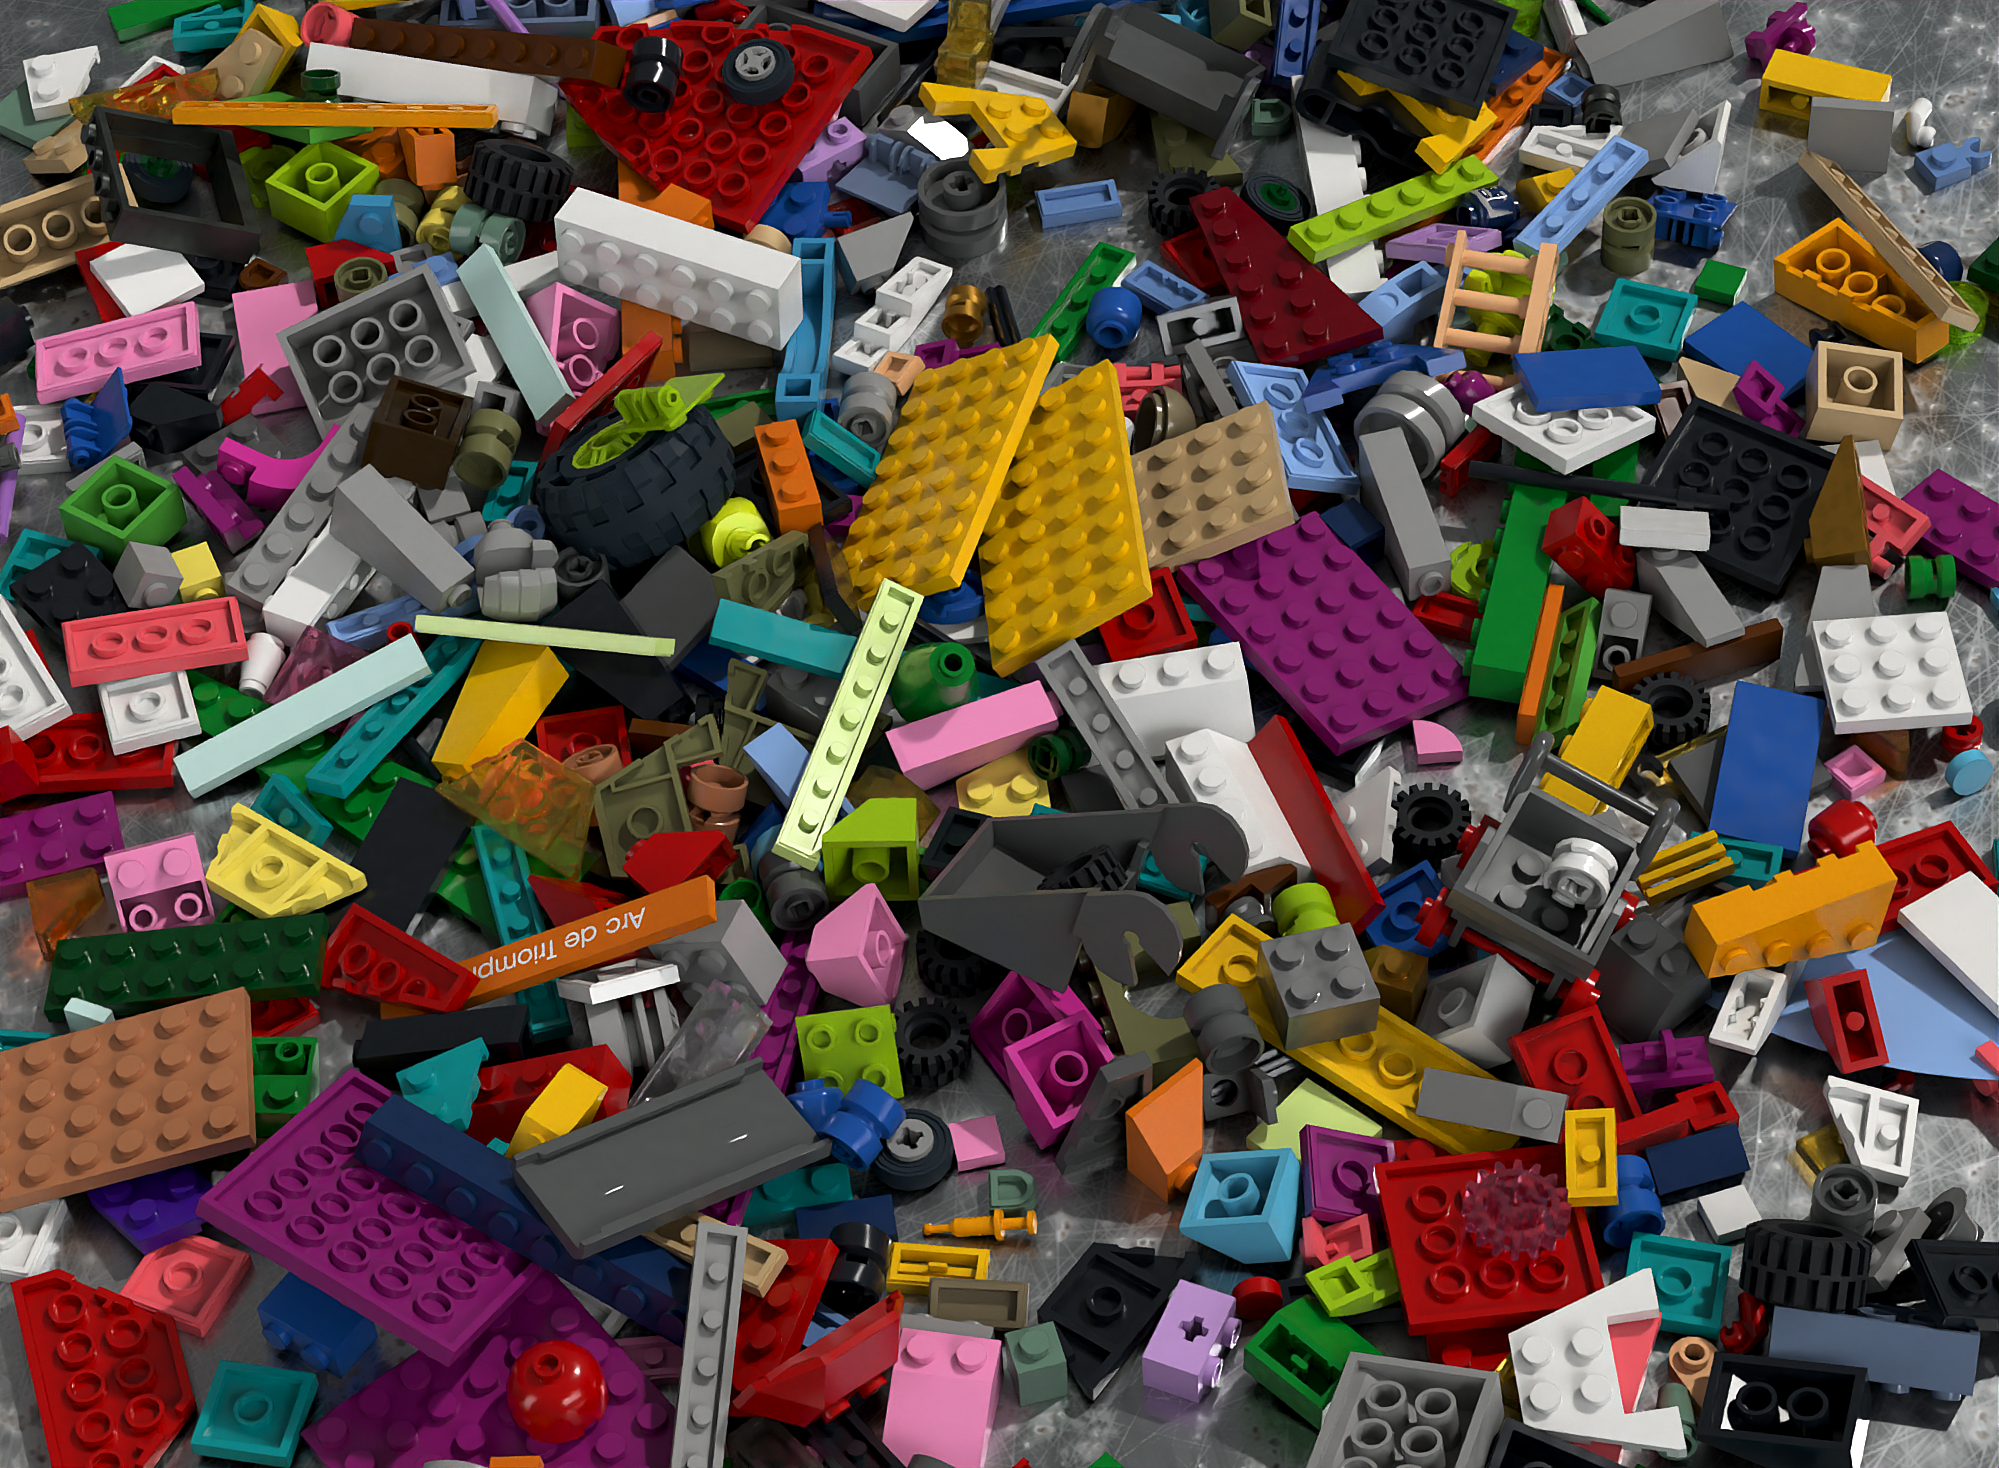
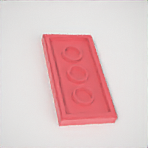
M237 596L61 623L71 688L249 660Z

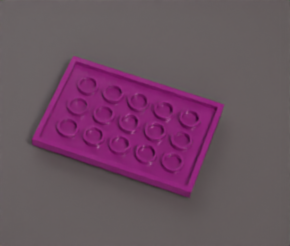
M1316 511L1301 516V521L1198 563H1188L1178 569L1177 582L1233 642L1239 641L1241 652L1336 756L1410 724L1412 720H1419L1471 696L1468 695L1470 677L1462 675L1463 667L1365 562L1336 536Z

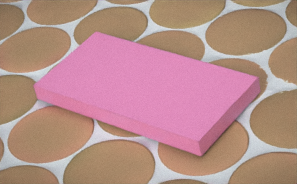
M313 279L232 294L245 379L263 363L261 369L284 392L275 402L268 395L264 396L251 408V413L259 415L307 406L276 333L319 313Z
M190 301L35 340L36 396L40 405L100 391L117 367L122 369L125 385L201 366L199 314L195 302Z

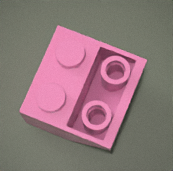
M194 831L104 854L103 858L123 933L212 924L216 919Z

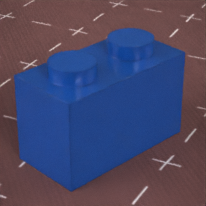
M290 1271L257 1307L263 1328L262 1334L272 1346L279 1350L288 1348L300 1355L304 1362L318 1372L326 1370L340 1379L346 1375L378 1338L374 1322L353 1309L344 1306L338 1300L310 1283L301 1280Z

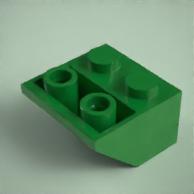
M252 1037L256 1138H270L319 1096L318 1037Z
M1307 1294L1278 1310L1244 1347L1243 1369L1320 1431L1350 1351L1379 1356L1385 1355L1338 1317H1329L1323 1306Z

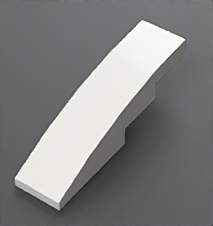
M916 256L876 290L875 305L854 322V337L833 354L832 369L851 376L859 372H873L889 351L897 352L912 335L952 276V268Z
M1808 959L1786 963L1777 967L1770 966L1736 974L1710 1033L1709 1043L1756 1055L1784 1010Z

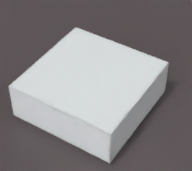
M1743 1184L1699 1197L1697 1201V1209L1717 1245L1744 1238L1746 1226L1762 1220Z

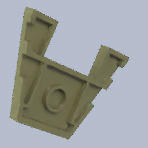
M731 657L728 663L724 728L721 739L724 756L720 757L719 765L736 769L748 778L749 783L744 805L763 811L773 800L786 810L742 750L748 743L779 723L754 713L769 680V673L767 670ZM878 712L858 764L886 735L885 732L891 729L893 725L892 716ZM782 724L811 755L817 736Z
M713 713L697 720L698 723L682 734L678 735L677 733L663 742L664 745L645 758H638L590 789L613 880L631 881L621 867L627 862L625 860L626 854L639 840L645 839L647 841L654 833L694 831L679 768L724 756ZM745 843L733 846L739 858L715 882L716 886H728L739 879L754 880L751 860Z

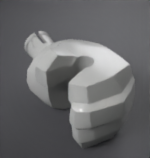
M507 519L492 521L487 527L489 532L485 533L475 545L473 554L476 586L482 615L498 621L516 623L537 621L549 616L557 605V580L555 569L552 568L559 559L555 545L551 540H534L527 532L520 528H514V525Z

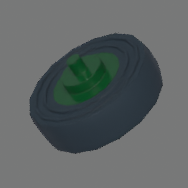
M126 152L122 161V166L132 192L149 201L159 203L176 202L185 197L193 181L194 173L191 163Z
M1268 173L1254 174L1244 183L1239 195L1247 205L1282 236H1288L1290 226L1306 221L1309 218L1311 206L1306 195L1292 182L1278 175Z

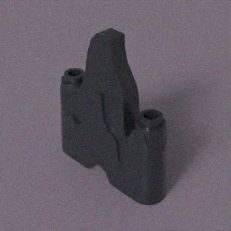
M1333 40L1319 43L1308 63L1295 100L1296 110L1300 116L1342 137H1348L1352 134L1364 136L1374 144L1379 154L1420 173L1432 171L1433 169L1415 150L1421 139L1433 135L1388 90L1359 96L1337 73L1338 69L1324 64Z

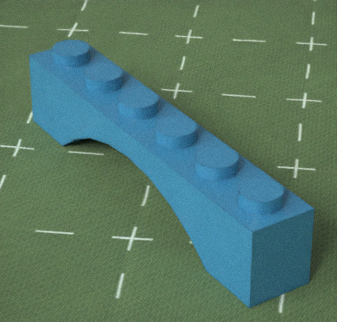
M794 238L792 256L801 258L803 320L787 342L784 365L781 373H778L775 407L777 422L796 419L800 435L802 434L806 416L814 408L824 413L838 281L835 238Z

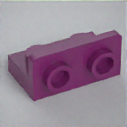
M185 465L172 475L176 485L180 487L183 499L233 555L264 532L265 526L263 522L217 470L213 469L205 475L201 473L195 477Z

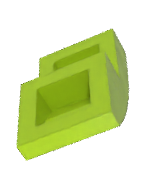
M1389 1248L1356 1263L1347 1255L1305 1274V1281L1329 1317L1364 1313L1388 1306L1400 1300Z

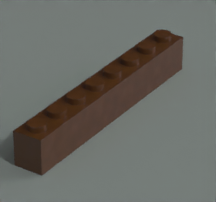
M355 17L349 48L530 75L546 83L620 90L627 54L625 49L595 39Z

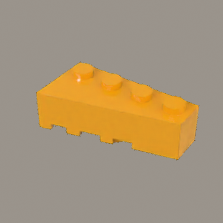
M1868 840L1855 845L1856 853L1838 860L1833 853L1817 859V868L1794 876L1789 869L1773 875V879L1760 889L1753 891L1750 885H1746L1692 905L1682 939L1707 979L1724 975H1736L1741 972L1770 966L1777 967L1786 963L1811 958H1822L1826 955L1852 950H1863L1876 945L1898 878L1872 840Z

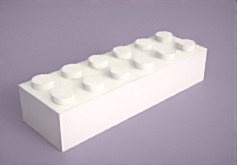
M310 42L305 71L314 69L339 71L341 86L337 89V96L341 99L342 103L498 106L499 118L493 128H475L476 131L498 135L500 129L513 133L512 136L526 140H536L537 134L550 136L558 89L535 76Z
M580 187L576 188L554 217L560 279L780 351L803 320L801 258Z

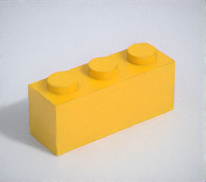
M1775 49L1762 76L1759 109L1810 121L1812 96L1889 102L1892 76Z
M1601 685L1594 699L1589 697L1585 701L1579 715L1580 724L1574 735L1568 734L1564 738L1558 752V757L1619 789L1654 727L1652 708L1648 703ZM1549 772L1544 774L1538 786L1542 791L1589 816L1606 812L1610 806Z

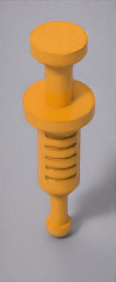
M995 1209L994 1215L954 1218V1220H951V1224L931 1225V1223H926L922 1227V1232L925 1235L951 1232L955 1237L995 1235L997 1241H1003L1006 1230L1028 1229L1029 1235H1036L1037 1218L1035 1210L1027 1211V1217L1004 1218L1003 1210Z

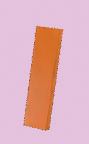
M1549 583V586H1546L1518 710L1515 740L1519 744L1531 745L1560 615L1562 613L1565 587L1563 585Z

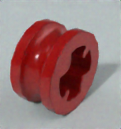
M1973 715L1971 724L1942 726L1941 743L1943 747L1955 755L1967 750H1978L1981 746V736L1983 735L1981 720ZM1958 730L1966 731V736L1958 735Z

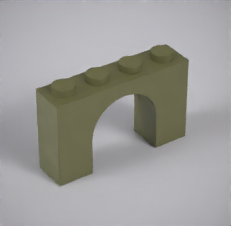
M1188 900L1166 905L1178 921L1183 937L1182 956L1173 971L1179 970L1201 946V933ZM1126 931L1124 935L1127 941L1131 943L1138 983L1148 977L1165 973L1139 945L1138 936L1133 932ZM1082 943L1076 961L1080 973L1088 972L1090 981L1086 983L1089 1000L1093 1009L1100 1007L1103 1016L1099 1017V1024L1104 1029L1102 1037L1106 1044L1113 1043L1116 1053H1112L1114 1057L1121 1055L1131 1056L1145 1050L1153 1065L1152 1091L1195 1058L1203 1063V1073L1208 1072L1209 1070L1197 1048V1041L1191 1034L1184 1017L1173 1019L1156 1018L1137 1010L1126 998L1134 986L1116 982L1099 971L1086 954Z

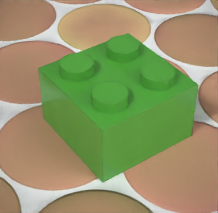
M113 455L58 507L67 540L74 542L79 540L82 544L100 548L104 561L114 566H117L129 541L162 547L188 522L178 485L117 455Z

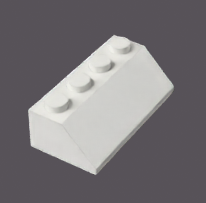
M1239 641L1092 666L1153 762L1165 760L1166 741L1206 728L1247 744L1256 736L1248 679ZM1068 715L1069 725L1075 726V724ZM1093 753L1090 763L1085 768L1100 764Z
M1207 728L1165 742L1166 779L1179 802H1203L1217 805L1233 816L1244 831L1250 851L1248 867L1242 877L1262 869L1291 863L1297 868V884L1317 879L1247 743ZM1215 864L1225 885L1232 882Z

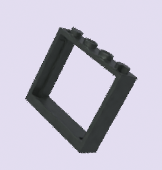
M96 105L88 125H82L80 139L81 143L85 144L88 155L87 167L93 174L94 194L98 196L100 201L101 221L106 225L109 240L248 265L262 232L232 131L202 125L173 124L171 119ZM115 150L206 166L221 222L130 206Z

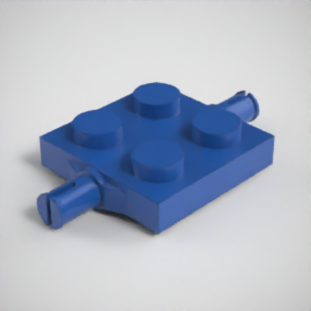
M786 182L756 225H768L780 230L788 238L793 249L794 238H822L828 228H851L852 215L850 211L828 212L827 207L831 191L827 182ZM716 224L718 230L730 229ZM739 232L737 238L741 239L743 233Z

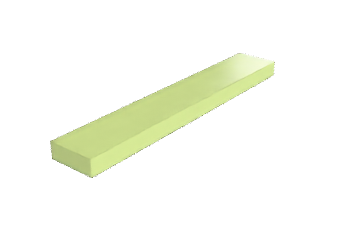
M416 614L415 630H418L420 633L666 657L674 655L675 639L437 615Z

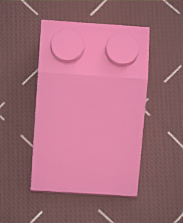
M902 1328L898 1362L894 1364L882 1442L906 1468L914 1454L931 1456L955 1468H984L1004 1377L1001 1340Z

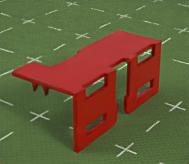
M263 363L239 384L238 388L240 391L233 398L231 396L235 392L234 390L218 405L221 406L225 426L249 414L252 411L251 408L264 396L268 395L275 402L284 394L282 389L261 369Z

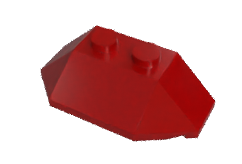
M899 1289L891 1293L883 1300L750 1383L732 1402L738 1410L801 1427L808 1426L820 1417L823 1418L826 1424L831 1422L851 1407L847 1401L849 1398L859 1393L864 1400L887 1384V1380L883 1375L898 1362L904 1306L903 1294Z

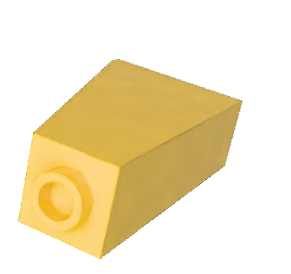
M485 639L482 643L431 760L442 774V781L448 788L460 793L482 794L490 763L511 759L565 683L569 674L548 645Z

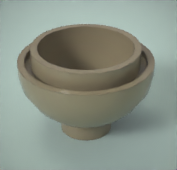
M1157 385L1144 395L1136 413L1134 423L1136 432L1133 439L1135 454L1158 445L1164 440L1172 439L1197 429L1207 423L1206 419L1195 416L1186 398L1175 389Z

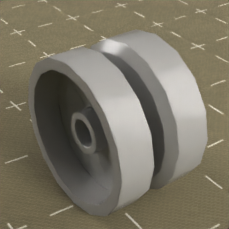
M1402 370L1390 375L1375 396L1359 412L1354 420V436L1359 446V436L1401 427L1421 479H1424L1430 475L1443 456L1448 453L1462 435L1465 418L1458 401L1437 380L1418 371Z

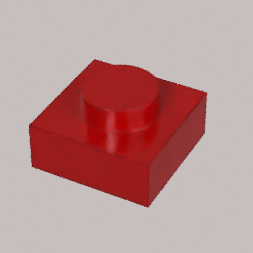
M1719 1080L1675 1094L1674 1103L1693 1097L1699 1112L1698 1116L1688 1120L1693 1135L1735 1123L1737 1128L1739 1127L1740 1116Z

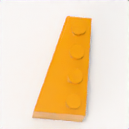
M1839 217L1773 259L1775 293L1830 321L1835 320L1839 322L1842 327L1889 351L1902 352L1903 358L1915 364H1918L1949 343V323L1940 320L1877 249Z

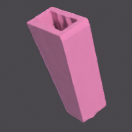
M1040 680L894 728L885 732L911 795L914 796L1029 746L1034 738L1049 733L1054 734L1060 729L1057 717L1064 715L1053 690L1045 693Z

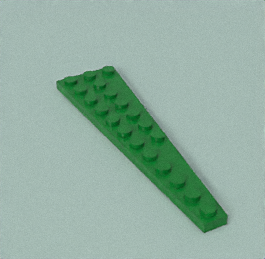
M185 670L202 734H198V736L205 741L271 707V705L195 670ZM325 730L252 768L259 773L260 779L267 783L273 773L286 775L333 826V830L358 848L364 841L400 777L478 805L480 803L386 758H383L345 799L310 791L304 776L341 739ZM479 805L482 812L474 826L507 818ZM517 823L531 874L585 883L591 882L589 870L599 859V856L529 824L520 825ZM471 831L435 896L449 905L450 912L462 920L466 917L481 928L483 935L502 947ZM540 905L547 931L554 924L545 909Z

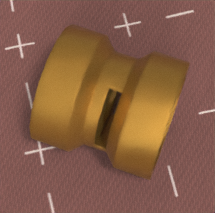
M963 284L954 286L949 290L946 296L945 312L941 323L945 336L949 339L954 338L959 343L972 342L980 337L983 329V316L987 307V297L983 291L972 285Z

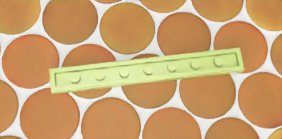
M886 578L881 582L771 850L772 853L811 871H814L822 855V834L833 827L924 596Z

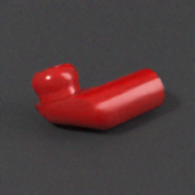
M714 0L695 7L698 21L722 19L725 22L742 24L751 13L747 6L736 0Z
M1744 1291L1737 1298L1741 1320L1739 1322L1732 1321V1328L1730 1329L1724 1325L1720 1330L1721 1343L1726 1351L1733 1354H1747L1767 1336L1769 1331L1764 1301Z

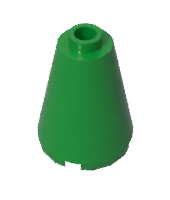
M931 642L911 648L899 659L889 684L892 703L899 715L911 723L977 701L979 697V679L973 656L965 646L955 642Z

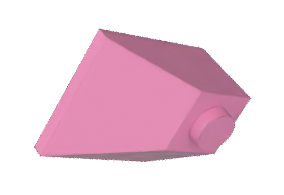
M875 883L865 884L814 926L811 943L805 950V963L808 971L814 974L825 992L862 1007L890 1004L891 1013H893L909 940Z

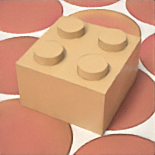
M1818 340L1806 370V439L1841 443L1843 436L1852 435L1854 442L1879 440L1881 449L1890 451L1903 421L1902 352Z

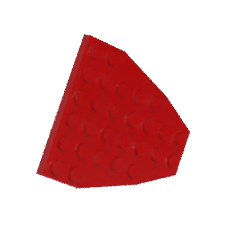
M696 20L671 21L670 28L649 30L647 23L632 24L627 27H619L617 25L599 26L590 39L600 40L627 50L620 90L567 84L557 85L561 95L601 143L658 192L662 193L672 183L711 200L714 223L749 235L874 57L871 48L798 24H791L790 31L770 30L768 23H755L754 29H735L732 22ZM646 36L667 38L676 43L682 49L684 55L674 105L662 113L640 111L626 102L623 96L626 77L630 72L629 64L633 45L638 39ZM768 38L778 41L789 51L795 67L794 82L779 99L765 105L750 106L739 103L728 93L722 78L723 62L729 52L739 44L752 39Z

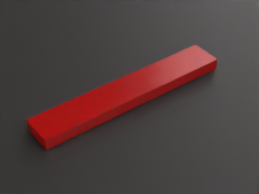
M1275 714L1247 746L1319 884L1324 886L1329 892L1340 924L1350 922L1357 938L1387 906L1288 720Z

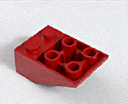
M530 874L527 878L538 897L539 904L545 909L555 928L635 900L599 884ZM647 946L589 966L580 971L585 972L638 957L657 959Z

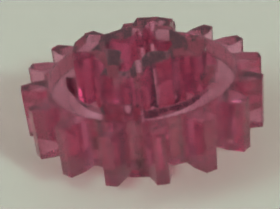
M1515 1159L1513 1169H1506L1500 1161L1495 1162L1493 1174L1481 1168L1477 1173V1182L1468 1181L1466 1185V1194L1463 1197L1461 1215L1465 1217L1464 1229L1466 1232H1476L1475 1244L1478 1247L1488 1242L1493 1245L1492 1255L1495 1257L1504 1249L1510 1251L1512 1261H1518L1520 1251H1527L1532 1259H1537L1540 1246L1552 1252L1556 1248L1557 1238L1565 1239L1572 1209V1204L1567 1203L1569 1192L1567 1187L1556 1188L1558 1176L1555 1173L1542 1177L1540 1175V1164L1536 1163L1530 1170H1524L1521 1160Z

